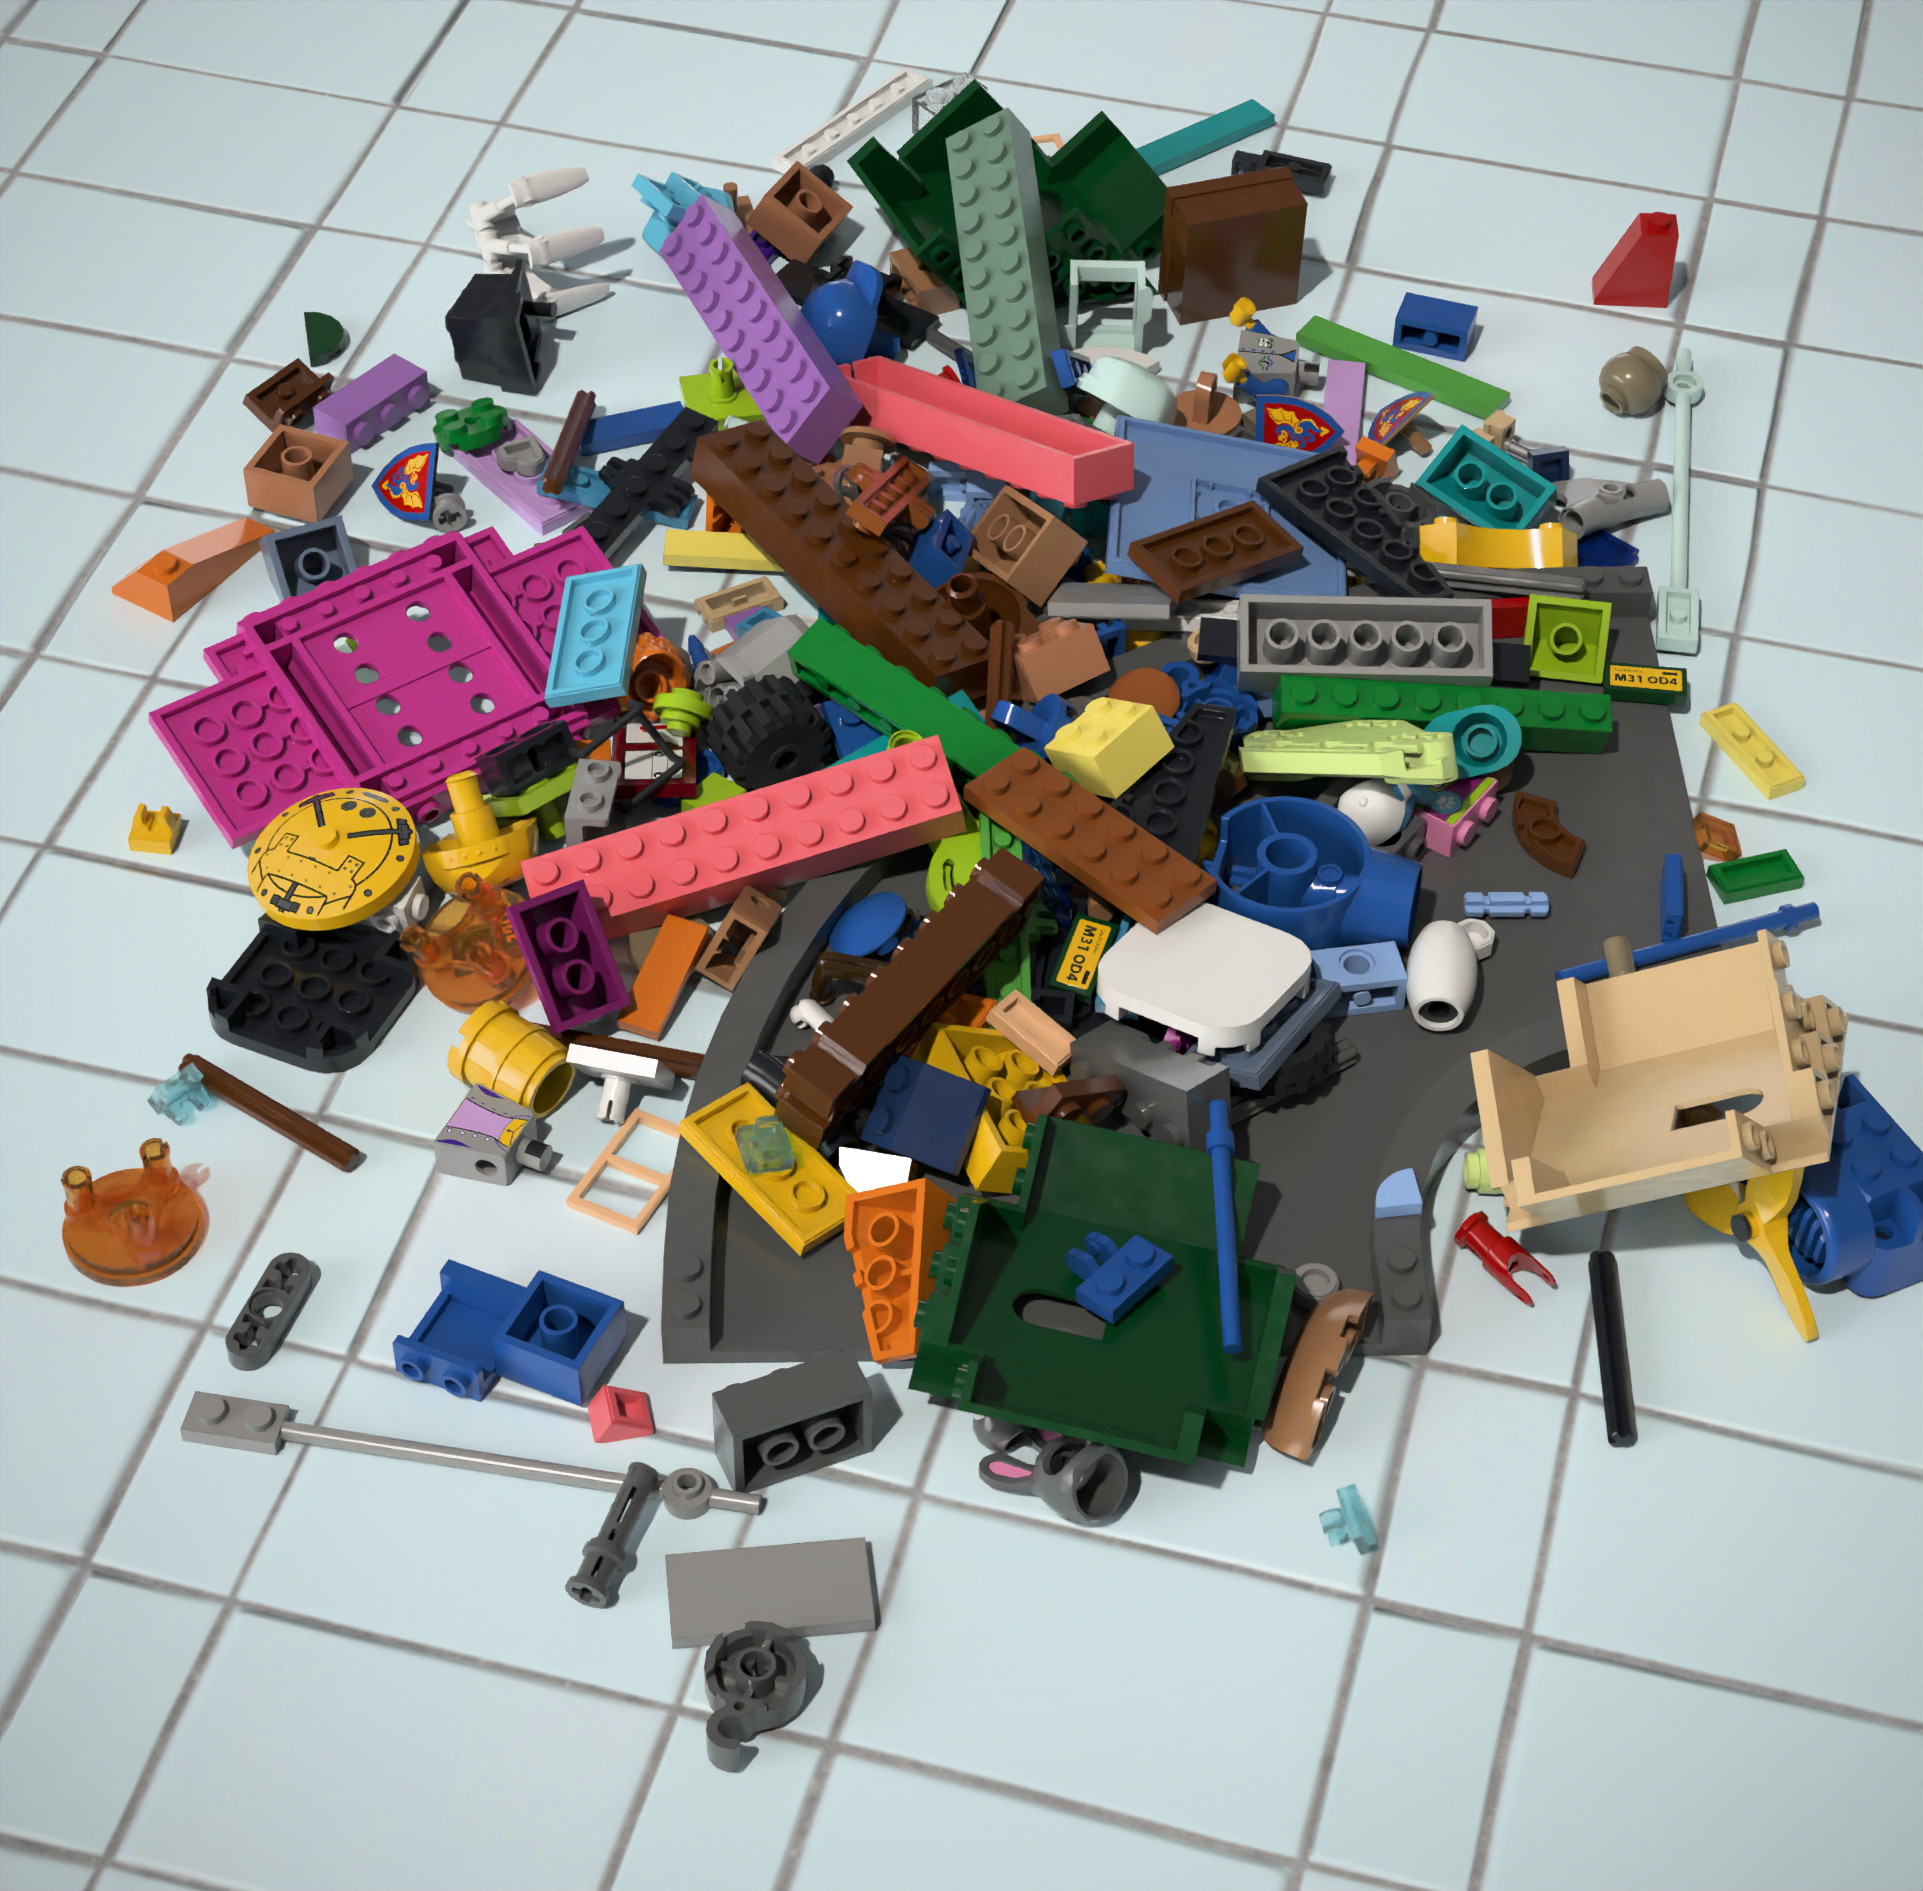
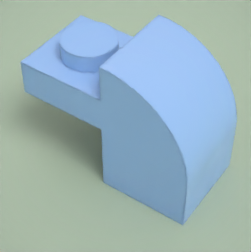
M929 461L928 472L935 476V479L928 488V500L968 503L976 502L978 499H995L1006 484V481L1001 479L985 478L982 472L961 469L959 464L951 461Z

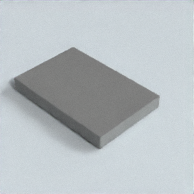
M1063 582L1048 601V616L1050 618L1168 620L1179 604L1157 584Z

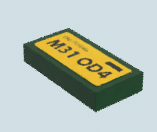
M1605 661L1603 694L1611 695V700L1685 706L1687 700V668Z
M1077 913L1050 979L1049 989L1075 992V1000L1091 1004L1097 990L1098 964L1104 954L1113 947L1119 925Z

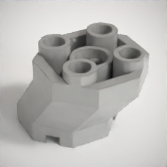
M796 614L760 621L712 660L699 662L689 689L704 696L703 701L715 708L717 704H724L727 697L725 695L732 689L738 691L743 688L745 681L755 678L758 682L762 680L764 675L774 674L777 679L782 676L790 678L794 684H798L806 696L812 695L814 688L793 675L787 651L810 627ZM701 727L700 729L710 737L706 731L707 727Z

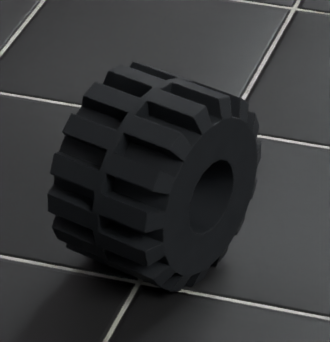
M772 674L764 675L762 680L758 682L755 678L745 681L743 688L738 691L732 689L725 695L727 697L724 704H717L712 712L716 719L709 721L706 731L710 735L707 739L708 745L734 782L746 789V793L820 770L826 762L823 755L831 750L832 743L828 739L832 735L830 727L798 684H794L790 678L785 676L777 679Z

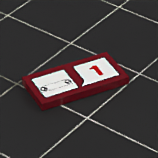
M620 711V715L614 717L613 724L629 711ZM636 717L613 735L612 761L621 763V774L615 800L632 799L675 764L666 757ZM660 718L655 722L650 721L676 755L684 757L687 763L680 771L645 799L696 797L697 732H691L690 737H681L667 732V726L660 722Z

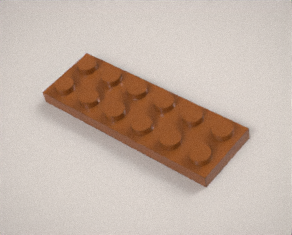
M1022 747L964 786V800L1156 935L1216 893L1218 881L1216 878L1026 747Z

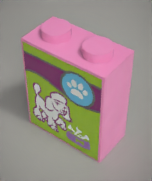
M1482 774L1465 779H1456L1447 783L1428 785L1431 790L1438 793V797L1428 806L1416 803L1412 812L1427 820L1424 832V839L1427 840L1426 847L1450 858L1461 845L1467 846L1474 837L1476 829L1483 822L1488 823L1491 821L1498 809L1499 801L1495 799L1498 780Z

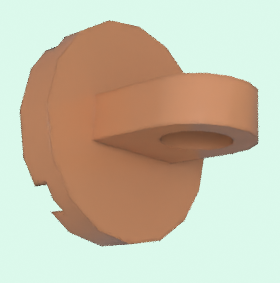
M1201 371L1196 390L1186 391L1176 396L1177 416L1174 425L1228 436L1241 425L1242 410L1237 401L1227 394L1217 391V374Z

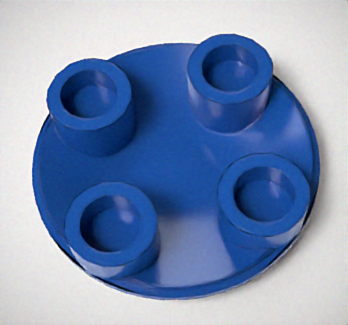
M893 892L876 893L858 901L843 913L834 926L829 939L831 950L859 957L867 956L873 952L879 955L889 953L898 944L899 939L896 934L900 930L909 911L907 904L900 895Z

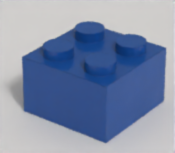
M538 1270L492 1337L496 1374L582 1407L627 1338L624 1301Z

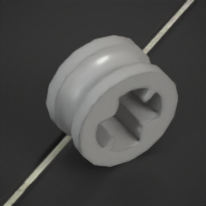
M444 493L434 498L432 521L439 531H458L465 526L468 515L464 500L459 495ZM449 510L451 513H454V514H453V515H448V513H446V512H444V511Z

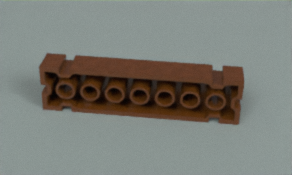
M1003 847L990 859L983 857L972 870L969 877L970 880L964 886L958 883L950 891L944 901V907L938 913L932 910L927 914L918 928L919 933L912 940L906 937L900 942L892 954V961L886 967L880 964L872 971L865 983L866 988L859 995L853 992L845 999L838 1010L839 1016L832 1023L826 1020L817 1028L810 1040L812 1045L804 1052L797 1049L789 1057L782 1070L786 1077L775 1093V1097L779 1100L773 1118L817 1150L839 1127L841 1120L847 1114L850 1115L881 1083L893 1053L906 1056L926 1035L932 1023H937L994 963L998 953L1003 948L1007 949L1026 929L1033 910L1031 904L1037 899L1045 879L1043 875Z

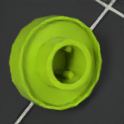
M672 688L671 693L656 694L652 712L661 717L660 722L667 726V732L681 737H690L691 732L700 731L701 727H707L708 722L713 720L714 715L712 712L715 708L704 702V696L696 691L685 688Z

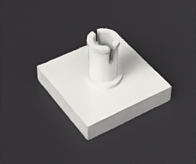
M570 1044L566 1062L585 1075L605 1079L596 1118L607 1122L613 1120L617 1124H624L625 1122L624 1117L631 1085L672 1091L676 1075L659 1060Z

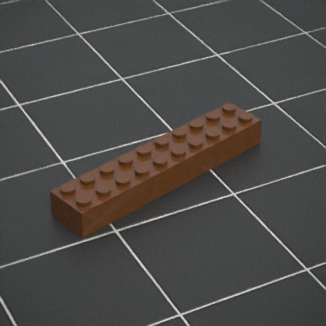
M762 419L697 438L690 476L838 625L845 628L855 641L863 646H873L882 654L886 661L896 667L898 665L904 666L915 676L917 681L928 688L930 686L938 688L947 698L962 689L970 700L987 694L990 643L881 536H877L874 533L873 535H868L857 529L852 524L853 519L845 514L850 505Z

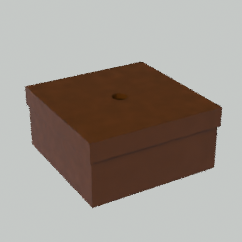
M1288 166L1166 187L1158 292L1163 301H1167L1179 325L1228 317L1233 310L1234 304L1241 297L1250 299L1254 303L1256 311L1297 303L1308 203L1295 184L1294 175Z

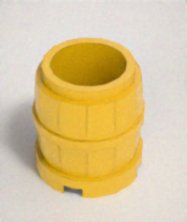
M491 1000L476 1009L458 1031L465 1036L459 1049L451 1045L448 1053L447 1067L452 1076L470 1086H474L477 1082L531 1110L535 1114L536 1120L545 1117L558 1106L570 1089L576 1073V1068L566 1062L569 1050L563 1044L552 1037L548 1030L521 1017L518 1010L501 1000L500 1005Z

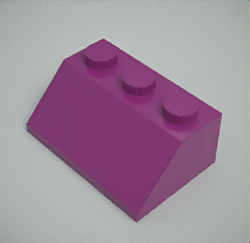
M584 879L505 908L554 1035L632 1004Z

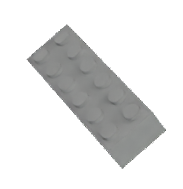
M1240 594L1237 610V691H1275L1281 675L1490 687L1493 679L1491 599Z

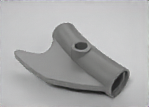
M1592 478L1552 482V484L1557 486V500H1561L1566 504V507L1559 512L1558 523L1563 524V528L1576 533L1577 540L1604 528L1615 527L1622 522L1664 513L1669 505L1668 490L1661 479L1635 484Z

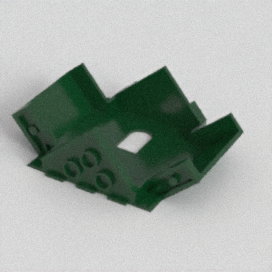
M976 79L970 82L896 151L899 155L898 160L874 136L847 160L914 254L958 295L965 306L966 299L946 138L1004 109ZM1100 111L1052 157L1046 156L1031 137L1055 308L1069 307L1070 259L1145 261L1146 266L1161 253L1167 186L1103 111ZM1145 276L1146 286L1152 289L1153 295H1159L1160 293ZM1079 281L1078 305L1134 298L1135 282Z
M1038 1114L1036 1123L1028 1121L1023 1139L1022 1149L1030 1150L1026 1169L1018 1167L1014 1179L1012 1195L1020 1196L1018 1204L970 1193L960 1194L957 1203L950 1201L948 1203L943 1229L950 1231L949 1240L944 1243L943 1251L934 1250L928 1278L936 1279L934 1291L930 1292L928 1301L919 1300L913 1327L921 1329L908 1389L959 1400L958 1410L1178 1462L1194 1465L1197 1456L1244 1467L1252 1430L1261 1432L1263 1422L1265 1421L1297 1278L1296 1271L1287 1269L1286 1266L1240 1256L1260 1164L1231 1157L1243 1350L1237 1354H1228L1223 1351L1212 1158L1207 1155L1206 1151ZM1092 1230L1098 1233L1101 1232L1102 1235L1111 1238L1118 1249L1137 1234L1173 1255V1270L1117 1322L1112 1324L1107 1321L1102 1340L1030 1324L1020 1319L1013 1310L1014 1301L1021 1295L1028 1293H1040L1076 1302V1288L1084 1280L1067 1268L1064 1258L1072 1248L1082 1249L1084 1253L1090 1254L1086 1251L1083 1241ZM1096 1257L1094 1258L1099 1266L1103 1265Z

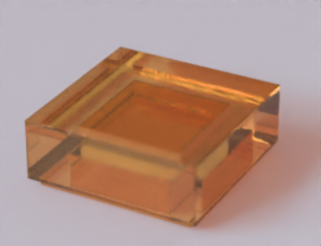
M1701 811L1692 820L1699 851L1725 861L1736 860L1742 855L1734 824Z

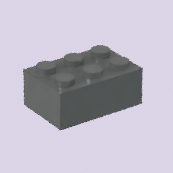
M850 1348L835 1353H826L814 1360L790 1368L777 1369L768 1375L744 1383L731 1384L722 1390L712 1393L715 1455L733 1491L750 1493L873 1451L872 1389Z

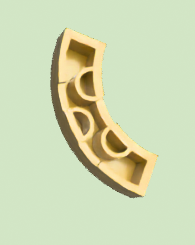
M1439 517L1434 519V524L1419 526L1420 557L1423 561L1495 569L1578 567L1577 534L1563 528L1561 523H1543L1539 525V529H1493L1462 524L1455 517Z

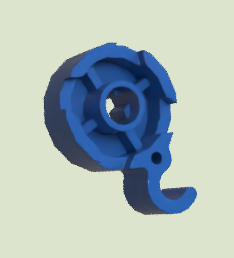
M1174 661L1163 666L1161 671L1174 679L1180 692V703L1175 713V719L1181 720L1195 702L1237 708V721L1229 750L1239 755L1238 747H1243L1242 737L1249 733L1257 732L1258 703L1248 691H1237V685L1232 684V690L1212 687L1213 681H1200L1197 668L1187 662Z

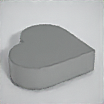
M535 436L504 443L496 451L497 464L505 471H518L524 476L531 477L541 474L546 465L545 454Z

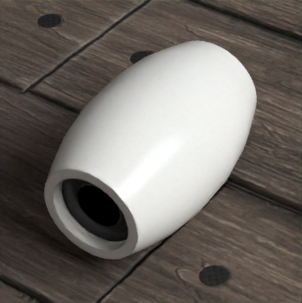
M1441 920L1426 925L1416 938L1407 961L1406 974L1408 982L1406 993L1411 1011L1418 1024L1432 1031H1447L1457 1027L1466 1016L1473 1002L1477 987L1478 966L1474 946L1466 929L1455 922Z

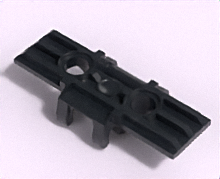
M844 253L830 263V272L792 259L776 275L794 302L802 306L808 295L819 286L838 279H844L854 261L852 256ZM880 272L883 279V290L877 308V315H888L890 317L877 318L876 325L878 326V331L893 336L897 335L900 338L901 346L908 349L912 348L929 330L939 323V316L893 298L901 288L902 276L896 273L888 275Z

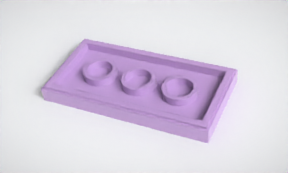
M517 419L510 421L511 429L509 431L505 427L500 430L502 438L489 445L460 451L459 446L453 448L454 459L542 536L596 509L582 505V503H573L537 494V483L541 474L531 477L524 476L518 471H505L498 466L496 451L499 446L530 436H535L545 454V461L547 462L551 458L553 450Z

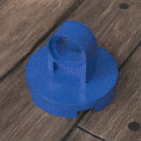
M1052 693L1042 698L1031 712H1028L1010 702L998 700L990 720L1017 735L1014 744L1020 748L1026 747L1029 750H1033L1045 759L1049 757L1044 747L1055 738L1056 732L1061 727L1072 723L1073 719L1066 716V712L1073 709V704Z

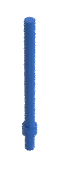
M1216 1099L1209 1103L1210 1131L1206 1134L1207 1155L1212 1158L1223 1351L1228 1354H1237L1243 1350L1231 1169V1156L1235 1153L1234 1133L1229 1130L1227 1102L1222 1099Z

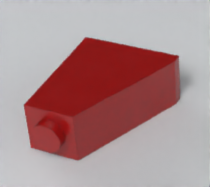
M1653 212L1639 213L1592 277L1593 305L1667 308L1679 239L1676 214Z

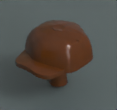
M958 573L950 577L943 585L935 588L989 643L990 627L997 620L1012 622L1015 626V635L1025 633L1027 637L1040 631L1038 628L1040 622L1027 609V601L1023 595L990 573Z

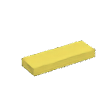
M1736 702L1701 713L1699 724L1768 801L1803 789L1805 782L1803 774Z

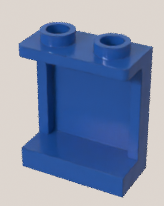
M448 1259L439 1272L442 1291L411 1336L407 1338L397 1335L392 1343L396 1371L401 1372L409 1379L423 1380L444 1388L454 1396H465L481 1402L499 1376L496 1374L492 1337L527 1287Z

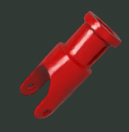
M1483 1211L1472 1214L1460 1226L1455 1234L1454 1242L1460 1248L1467 1247L1483 1261L1482 1267L1498 1282L1528 1306L1533 1305V1300L1512 1279L1511 1275L1522 1270L1531 1271L1538 1274L1549 1285H1556L1553 1275L1511 1236L1504 1237L1488 1223L1489 1218Z

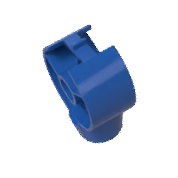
M1289 796L1261 798L1239 805L1221 817L1220 842L1214 861L1203 860L1202 870L1218 880L1216 893L1206 899L1205 903L1289 933L1302 940L1310 951L1395 941L1398 949L1408 950L1419 905L1423 864L1421 862L1369 846L1365 834L1350 817L1332 806L1311 799ZM1230 878L1229 885L1240 888L1234 892L1222 880L1226 881Z

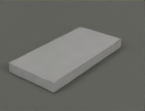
M865 1537L665 1555L672 1649L711 1645L716 1636L722 1632L723 1637L733 1631L745 1629V1622L749 1621L772 1622L790 1630L794 1634V1638L875 1630V1615Z

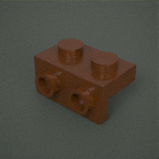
M297 358L246 394L242 404L272 433L279 424L294 427L303 419L308 410L332 395L330 388L335 377L328 372L319 378Z
M1116 1075L1058 1082L1053 1083L1050 1087L1016 1091L1011 1100L1026 1124L1028 1121L1036 1123L1038 1114H1044L1092 1125L1112 1112L1114 1109L1113 1103L1125 1088Z

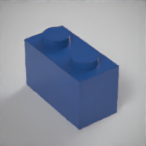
M1406 292L1395 318L1392 346L1464 362L1474 339L1478 306Z
M946 509L933 519L926 528L919 530L913 535L905 560L935 589L946 583L953 575L962 573L975 536Z

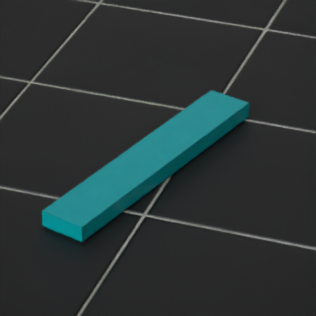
M1250 99L1136 148V150L1154 172L1160 175L1274 125L1275 114L1254 99Z

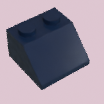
M893 1053L860 1139L900 1156L912 1158L919 1163L958 1176L992 1090L926 1063Z

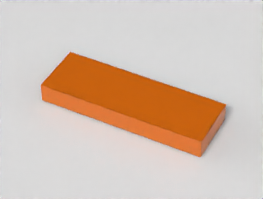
M667 914L628 995L632 1004L623 1007L616 1020L617 1028L659 1041L709 936L708 926Z

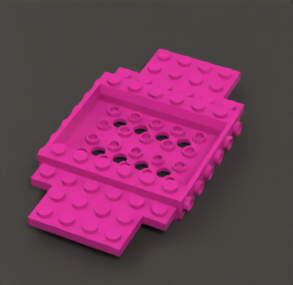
M493 526L463 538L459 531L455 532L454 530L441 536H431L422 544L411 549L396 551L387 559L371 566H361L345 577L335 581L323 582L314 590L298 597H288L278 605L265 611L248 614L241 621L237 622L235 636L203 649V659L219 683L149 712L148 722L232 850L257 839L269 823L290 806L315 794L340 788H366L383 792L399 801L406 808L415 825L430 823L437 819L441 813L454 808L447 783H444L449 776L469 770L477 772L476 776L481 793L484 794L490 791L475 760L476 757L545 721L565 720L574 740H588L590 728L620 715L621 705L615 697L549 708L544 700L566 577L613 569V566L584 526L516 555L512 554ZM418 606L426 608L430 613V617L425 621L417 622L411 620L406 612L409 608ZM641 608L637 635L650 632L655 638L663 637L645 610ZM439 636L448 639L452 646L443 652H436L428 646L427 642L431 638ZM346 637L353 639L357 643L358 648L351 653H342L334 647V642L339 638ZM455 667H461L470 670L473 677L468 682L458 683L450 678L449 672ZM362 668L375 670L379 675V679L370 684H363L356 679L355 673ZM476 698H484L494 704V709L489 713L480 714L471 708L470 703ZM383 699L396 701L400 705V710L394 715H384L377 710L376 704ZM411 730L417 732L421 736L422 741L416 746L409 747L401 744L397 736L402 731Z

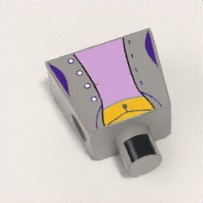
M477 1082L434 1140L437 1172L500 1186L510 1184L523 1165L544 1171L552 1157V1146L538 1141L535 1114L528 1108Z

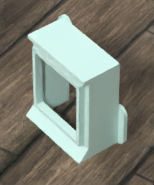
M1070 259L1068 324L1061 328V349L1073 351L1087 347L1109 346L1131 349L1142 353L1143 324L1152 317L1153 291L1150 287L1146 286L1145 261ZM1079 281L1135 282L1133 326L1077 325Z

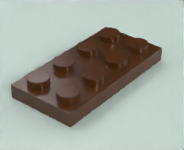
M1252 500L1131 542L1127 555L1179 604L1296 562L1301 559L1304 547L1260 505Z

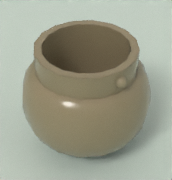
M1634 346L1628 352L1613 356L1603 366L1599 375L1600 398L1605 406L1614 413L1641 414L1649 410L1656 403L1661 394L1662 386L1668 380L1667 372L1662 363L1651 352L1643 347Z

